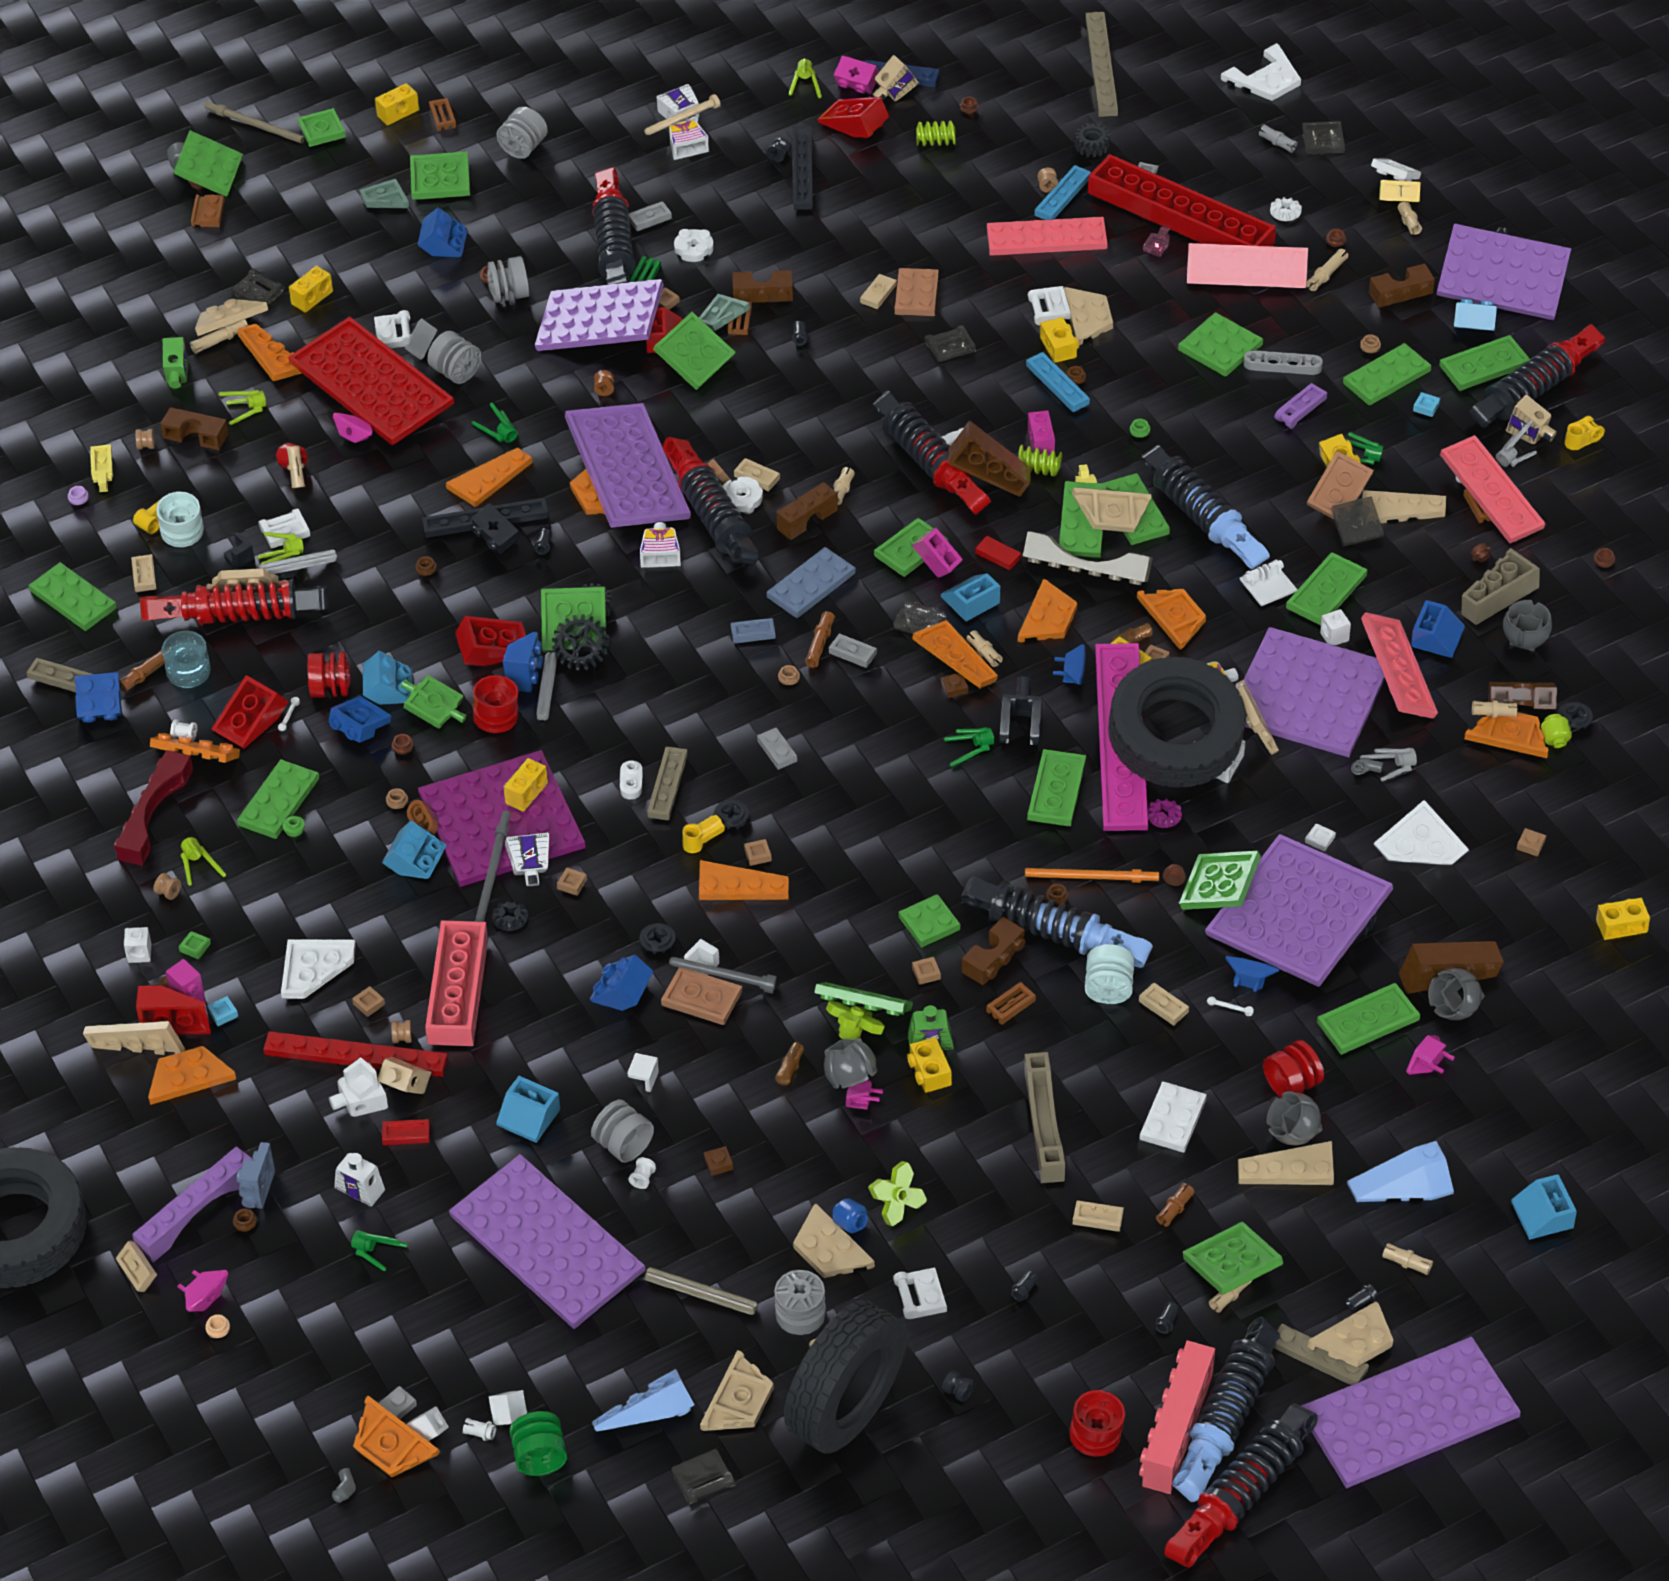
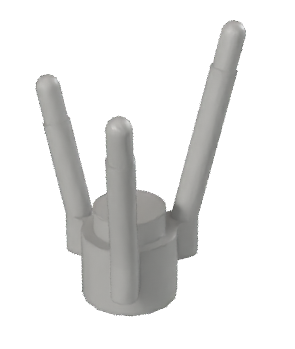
M1532 420L1517 435L1514 434L1496 454V460L1500 465L1507 467L1510 464L1514 467L1517 463L1537 454L1536 451H1533L1516 459L1517 450L1513 447L1532 425Z
M1413 748L1375 749V753L1386 754L1360 756V759L1395 758L1396 765L1402 768L1382 777L1381 781L1395 777L1403 772L1411 771V766L1416 765L1417 762L1416 753Z

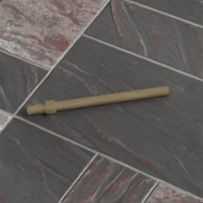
M206 101L204 104V108L216 112L219 116L236 119L301 144L304 142V136L230 110L228 106L217 105Z

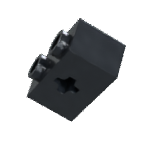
M490 503L471 518V529L478 537H483L486 540L487 546L492 551L496 550L500 555L519 539L518 530Z

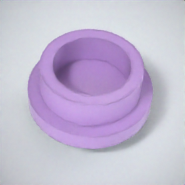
M74 486L68 493V500L74 505L83 504L89 498L88 492L82 486Z

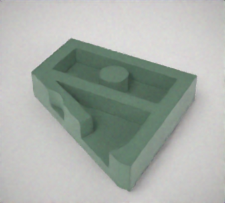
M396 179L360 190V196L366 207H409V201Z
M717 294L699 319L711 330L715 331L750 309L749 302Z

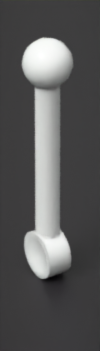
M298 697L291 699V706L283 722L278 725L280 731L286 730V724L295 706L300 704Z
M1214 997L1207 999L1209 1005L1216 1004L1244 1012L1246 1016L1253 1015L1254 1009L1251 1006L1244 1008L1218 1001Z

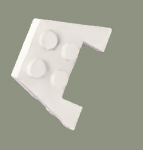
M1277 43L1264 50V57L1272 63L1255 73L1246 76L1235 67L1221 73L1222 81H1232L1239 88L1247 87L1251 89V93L1271 101L1301 85L1300 77Z

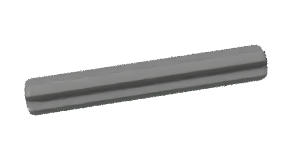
M332 549L260 564L259 569H265L269 573L277 574L336 561L337 554Z
M547 652L545 655L536 713L538 720H547L549 717L557 664L555 652Z

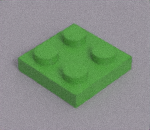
M334 108L297 118L309 147L346 137L345 130Z
M938 894L899 911L900 920L921 947L960 930V923Z

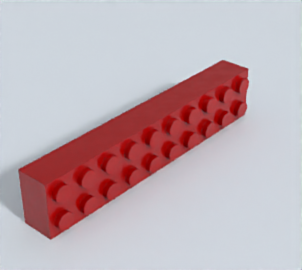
M1109 154L1089 175V194L1202 244L1271 247L1275 244L1276 226Z

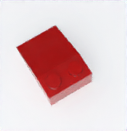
M881 97L837 100L817 120L818 123L852 137L868 138L873 135L877 128L884 124L883 122L889 115Z
M464 616L455 632L464 664L487 666L503 662L507 646L526 636L522 622Z
M246 675L215 722L212 730L238 746L246 748L279 718L288 701L275 691Z
M161 985L138 986L136 1010L139 1023L169 1021L177 1035L211 1034L205 1002Z

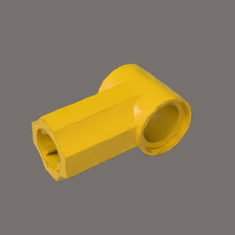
M159 501L147 510L144 508L138 510L133 518V523L149 534H154L159 529L156 512Z
M714 815L699 824L686 825L683 828V849L688 853L699 852L703 847V843L724 831L721 819Z

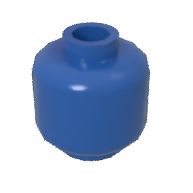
M852 1199L841 1200L833 1209V1222L849 1233H856L867 1224L866 1208Z

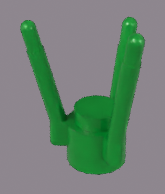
M490 403V406L502 422L497 427L498 434L472 421V425L495 437L499 442L504 440L510 443L518 435V431L513 427L503 410L499 411L493 403Z
M1351 432L1348 433L1350 437L1365 443L1362 444L1349 440L1351 445L1365 449L1364 456L1368 458L1360 459L1361 463L1374 465V461L1380 462L1384 446Z
M987 727L980 729H957L956 733L966 735L944 738V741L973 739L975 746L979 745L980 747L951 762V767L983 751L990 750L989 745L994 744L993 732L991 728Z
M357 1230L354 1233L351 1241L352 1248L357 1249L356 1255L365 1258L382 1271H386V1267L366 1253L374 1249L376 1242L408 1247L407 1243L400 1242L398 1239L373 1235L361 1230Z

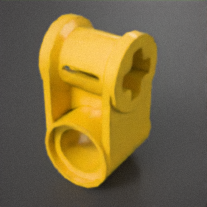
M1586 416L1568 425L1565 446L1571 450H1579L1586 445L1600 440L1604 435L1605 429L1602 426H1598L1591 416Z

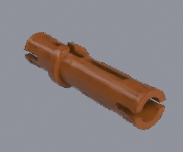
M823 612L819 624L815 627V636L805 659V664L809 667L814 668L818 666L826 640L831 635V626L835 619L834 614L831 612Z
M164 647V649L142 665L132 668L128 675L119 680L120 689L127 692L134 685L144 682L148 675L174 658L172 650Z

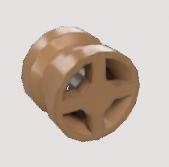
M1043 168L1038 172L1037 177L1040 189L1044 192H1051L1058 184L1056 171L1052 168Z
M153 428L147 431L136 429L137 450H142L144 447L154 449Z
M166 873L160 874L154 884V892L158 895L164 894L169 900H173L181 888V881L177 878H170Z
M397 1020L392 1021L393 1043H398L399 1041L412 1042L411 1020L401 1023Z

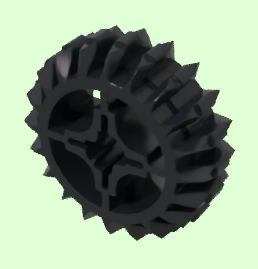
M585 614L581 615V619H577V616L573 615V621L570 622L569 618H565L566 625L559 623L558 627L560 630H554V635L557 637L552 638V643L555 644L552 646V649L557 652L555 654L556 659L562 658L560 661L562 665L568 662V669H572L576 665V671H580V666H584L585 671H587L589 664L593 668L596 667L595 660L598 662L603 661L600 655H607V651L604 648H609V642L606 641L609 639L608 634H603L606 628L600 627L601 623L599 620L593 623L594 619L592 616L585 620ZM582 628L578 633H571L574 629ZM589 631H592L597 636V645H594L588 639ZM584 638V645L577 646V641L580 642ZM564 640L573 646L572 655L564 649ZM583 652L591 653L588 656L580 657Z

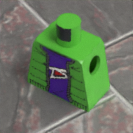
M183 337L163 338V369L166 382L171 388H179L181 383L187 382L188 357ZM176 355L178 359H172V356Z
M927 1006L924 1008V1011L913 1013L908 1030L909 1048L912 1043L936 1037L942 1050L953 1049L951 1027L946 1010H937L934 1006Z

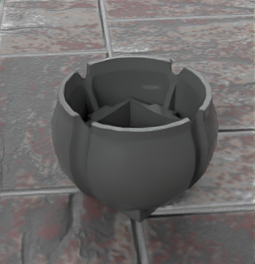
M1522 600L1509 607L1503 620V630L1506 638L1510 641V645L1534 651L1536 647L1546 642L1552 630V619L1549 610L1543 604L1538 602L1534 605L1532 600Z
M1450 968L1439 972L1438 976L1432 979L1428 990L1429 1003L1431 1006L1436 1007L1434 1012L1449 1020H1462L1470 1017L1478 1009L1481 1000L1485 997L1475 976L1461 968ZM1461 987H1463L1464 991L1463 1000L1457 992Z
M861 1038L841 1039L824 1051V1072L833 1088L837 1089L839 1085L842 1088H847L860 1084L869 1079L868 1074L874 1076L877 1073L875 1055L869 1046L862 1042Z
M1284 1092L1282 1093L1283 1098H1276L1269 1108L1267 1124L1271 1128L1268 1130L1278 1141L1286 1145H1303L1323 1130L1317 1104L1303 1093Z

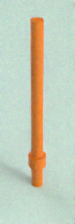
M1025 868V877L1132 880L1133 883H1141V881H1159V872H1141V869H1132V871Z

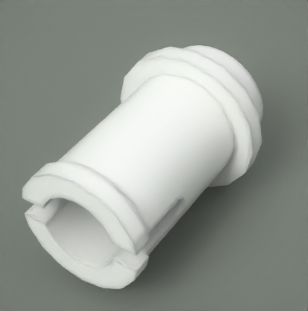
M470 1418L465 1420V1423H468V1425H463L464 1434L482 1437L484 1441L494 1438L496 1426L492 1425V1422L483 1423L471 1420Z

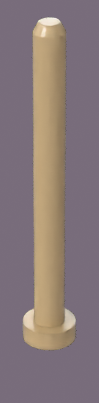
M714 94L709 97L708 101L646 128L645 134L651 135L711 107L716 109L720 107V101Z

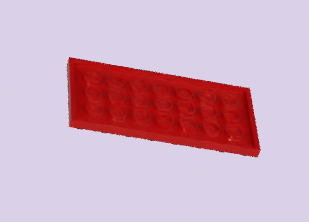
M348 317L288 357L290 364L356 417L370 424L371 428L391 445H394L454 404L452 396L351 317Z

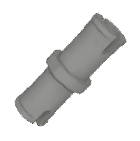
M1267 125L1261 127L1263 132L1259 131V136L1271 141L1275 146L1288 150L1290 153L1295 150L1292 146H1297L1296 141L1286 137L1280 131L1271 129Z

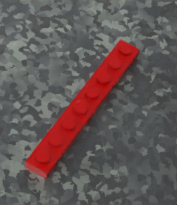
M270 1031L263 1049L264 1055L349 1066L359 1058H362L367 1063H370L374 1069H381L386 1058L394 1057L430 1071V1076L443 1077L448 1060L447 1053Z

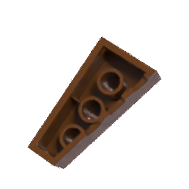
M971 421L966 424L949 447V465L1020 497L1030 484L1031 467Z
M1495 941L1412 944L1399 971V976L1406 993L1410 994L1429 990L1432 979L1436 978L1439 972L1450 968H1461L1469 971L1477 980L1497 977L1504 961Z

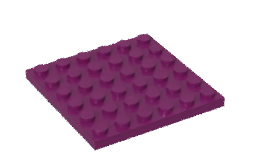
M542 750L418 788L421 800L428 804L438 822L436 834L439 840L447 845L444 852L460 887L486 879L496 839L494 834L496 826L500 823L502 811H509L511 813L508 823V837L549 833L548 859L585 848V841ZM529 758L546 766L548 784L523 812L505 803L504 785L526 759ZM504 839L496 876L513 871L505 846L506 839Z

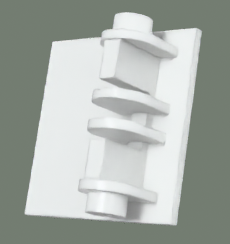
M1274 560L1268 566L1264 564L1262 567L1259 566L1257 569L1247 571L1240 578V581L1261 606L1297 591L1296 587L1282 572L1281 569L1284 568L1281 560Z

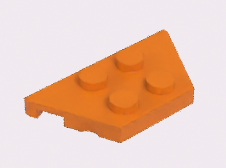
M585 469L570 482V488L586 514H605L587 469Z
M1043 579L1018 634V642H1025V638L1037 637V640L1064 638L1077 610V602Z
M1173 589L1171 591L1157 590V594H1144V591L1137 592L1138 600L1179 649H1183L1206 622V615L1184 589Z
M1517 712L1516 717L1497 716V718H1492L1490 715H1487L1477 722L1476 727L1472 730L1468 729L1465 733L1466 740L1543 758L1548 756V747L1545 746L1542 730H1540L1539 719L1536 716Z
M204 1046L158 1059L148 1096L149 1102L152 1105L236 1080V1075L230 1067Z
M370 1396L366 1397L364 1414L360 1418L359 1432L355 1437L353 1447L386 1474L394 1477L440 1453L438 1448Z

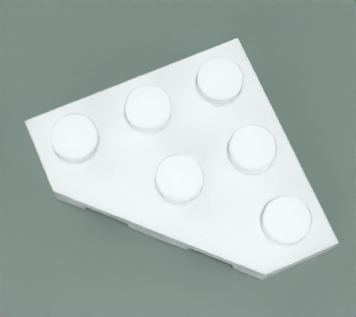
M1425 800L1374 843V846L1388 861L1453 865L1469 851Z
M288 940L281 989L282 998H306L352 965L355 958V940Z

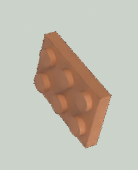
M899 268L895 315L935 316L938 270Z
M1337 451L1306 505L1343 524L1373 474V470Z
M678 968L661 999L662 1006L724 1025L742 993V986L696 971Z

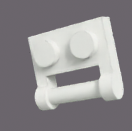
M1063 286L1029 291L1028 298L1032 302L1035 312L1034 320L1037 325H1040V322L1060 317L1070 319V310ZM1040 299H1045L1048 312H1042Z
M403 310L394 315L374 317L377 338L389 348L405 347L411 336L409 312ZM395 324H401L402 337H397Z
M294 509L292 513L267 521L265 519L259 521L262 533H295V536L301 537V539L310 536V531L299 509ZM265 536L271 549L281 546L284 541H287L285 538Z
M935 1268L911 1273L898 1272L893 1276L895 1285L899 1287L904 1304L903 1313L906 1319L947 1312V1306ZM909 1284H914L920 1306L913 1305L908 1288Z

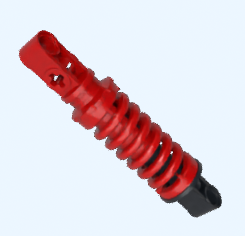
M294 580L282 581L278 591L275 589L274 582L269 583V592L264 591L263 583H258V592H254L251 583L246 585V590H242L241 585L236 584L235 591H230V586L225 585L222 592H219L217 585L212 587L213 592H210V589H207L206 586L197 585L195 592L188 593L183 591L181 596H148L139 598L141 620L183 617L184 621H189L190 618H195L198 620L199 625L215 623L217 617L221 623L227 622L228 617L232 622H237L240 616L243 621H249L251 615L257 621L261 619L262 614L266 620H271L273 614L277 619L288 616V618L295 620L297 610H323L329 608L327 586L296 588ZM169 602L172 603V606H176L173 611H170V608H166Z

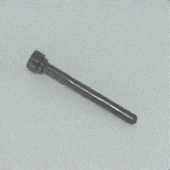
M672 957L669 960L671 966L757 985L767 993L773 994L777 976L768 974L767 976L758 977Z

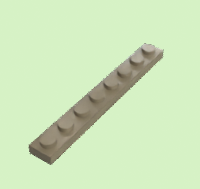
M1086 13V26L1099 117L1118 116L1105 13Z

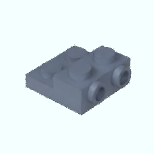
M261 1142L258 1151H255L252 1161L245 1160L242 1169L239 1168L237 1172V1182L240 1183L239 1193L243 1197L242 1205L247 1208L263 1209L275 1173L270 1143Z

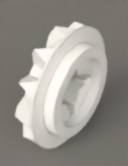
M1283 197L1282 200L1276 198L1275 202L1271 203L1270 213L1278 220L1292 221L1300 216L1301 206L1298 201H1293L1292 198L1285 199Z

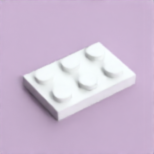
M1162 1081L1140 1133V1140L1184 1153L1206 1102L1207 1094Z

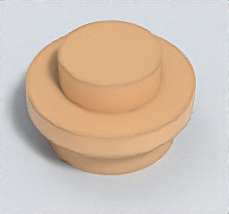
M213 1315L206 1323V1332L213 1338H221L230 1330L228 1319L222 1315Z

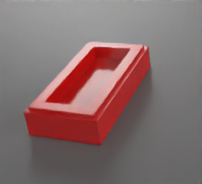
M988 536L975 548L976 554L1008 570L1013 568L1022 555L1021 552Z
M429 1119L382 1122L383 1145L429 1143Z

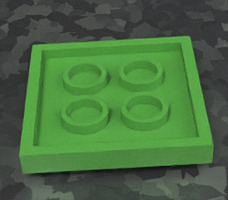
M189 131L173 174L227 197L243 154L193 131Z
M468 151L410 156L412 200L470 196Z
M693 312L684 318L653 348L658 355L696 390L736 353Z
M1215 312L1179 343L1178 350L1218 373L1227 376L1244 361L1246 352L1256 351L1263 345V338Z
M605 587L541 589L543 652H555L552 649V646L555 645L552 643V638L557 637L554 635V630H560L558 627L559 623L566 625L565 618H569L571 622L573 621V615H576L577 619H581V615L585 614V620L592 616L594 619L593 623L599 620L601 623L600 627L606 628ZM582 628L574 629L571 633H578ZM589 631L588 639L594 645H597V636L592 631ZM584 638L580 642L577 641V646L584 645ZM564 640V649L566 652H572L573 646Z
M1259 852L1199 854L1179 902L1182 910L1242 906L1261 858Z
M1243 1222L1183 1251L1184 1260L1222 1295L1283 1264L1282 1257Z

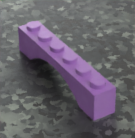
M235 1147L133 1233L134 1242H136L146 1259L154 1263L168 1251L184 1226L209 1202L225 1193L239 1190L240 1183L237 1182V1172L239 1168L242 1169L245 1160L252 1161V1158L238 1147Z

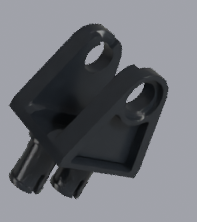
M1028 677L1017 678L1016 695L1003 694L1000 743H1009L1011 717L1018 715L1031 718L1030 745H1039L1042 697L1030 696L1031 679Z

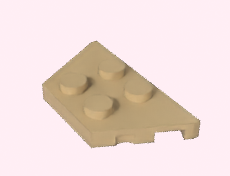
M1068 287L1064 288L1070 310V321L1074 336L1077 337L1079 345L1083 344V340L1090 336L1093 339L1101 333L1113 329V320L1105 295Z
M230 299L224 302V305L218 307L211 306L199 316L195 327L197 336L267 311V303Z
M1074 488L1072 491L1073 497L1092 528L1099 530L1134 532L1151 499V494L1086 488Z
M265 569L220 571L218 576L212 579V584H207V589L213 592L212 587L217 585L219 592L224 591V586L229 585L230 591H235V585L240 584L241 589L246 590V585L251 583L254 592H258V583H263L264 591H269L270 582H274L275 589L278 590L282 581H278L277 575L269 573Z
M1245 680L1236 683V688L1240 692L1239 695L1242 696L1245 705L1247 724L1250 728L1252 727L1255 734L1258 733L1271 755L1278 752L1279 749Z
M815 1204L793 1242L794 1249L823 1278L832 1277L839 1273H852L855 1268L867 1266V1269H872L875 1267L874 1260Z
M1374 1302L1309 1339L1307 1347L1315 1350L1316 1347L1329 1352L1328 1356L1341 1359L1350 1365L1358 1367L1391 1348L1393 1338L1379 1303Z
M737 1350L700 1424V1428L703 1431L755 1427L774 1389L773 1382L767 1376L762 1375L754 1364L751 1365L744 1358V1354L741 1351Z

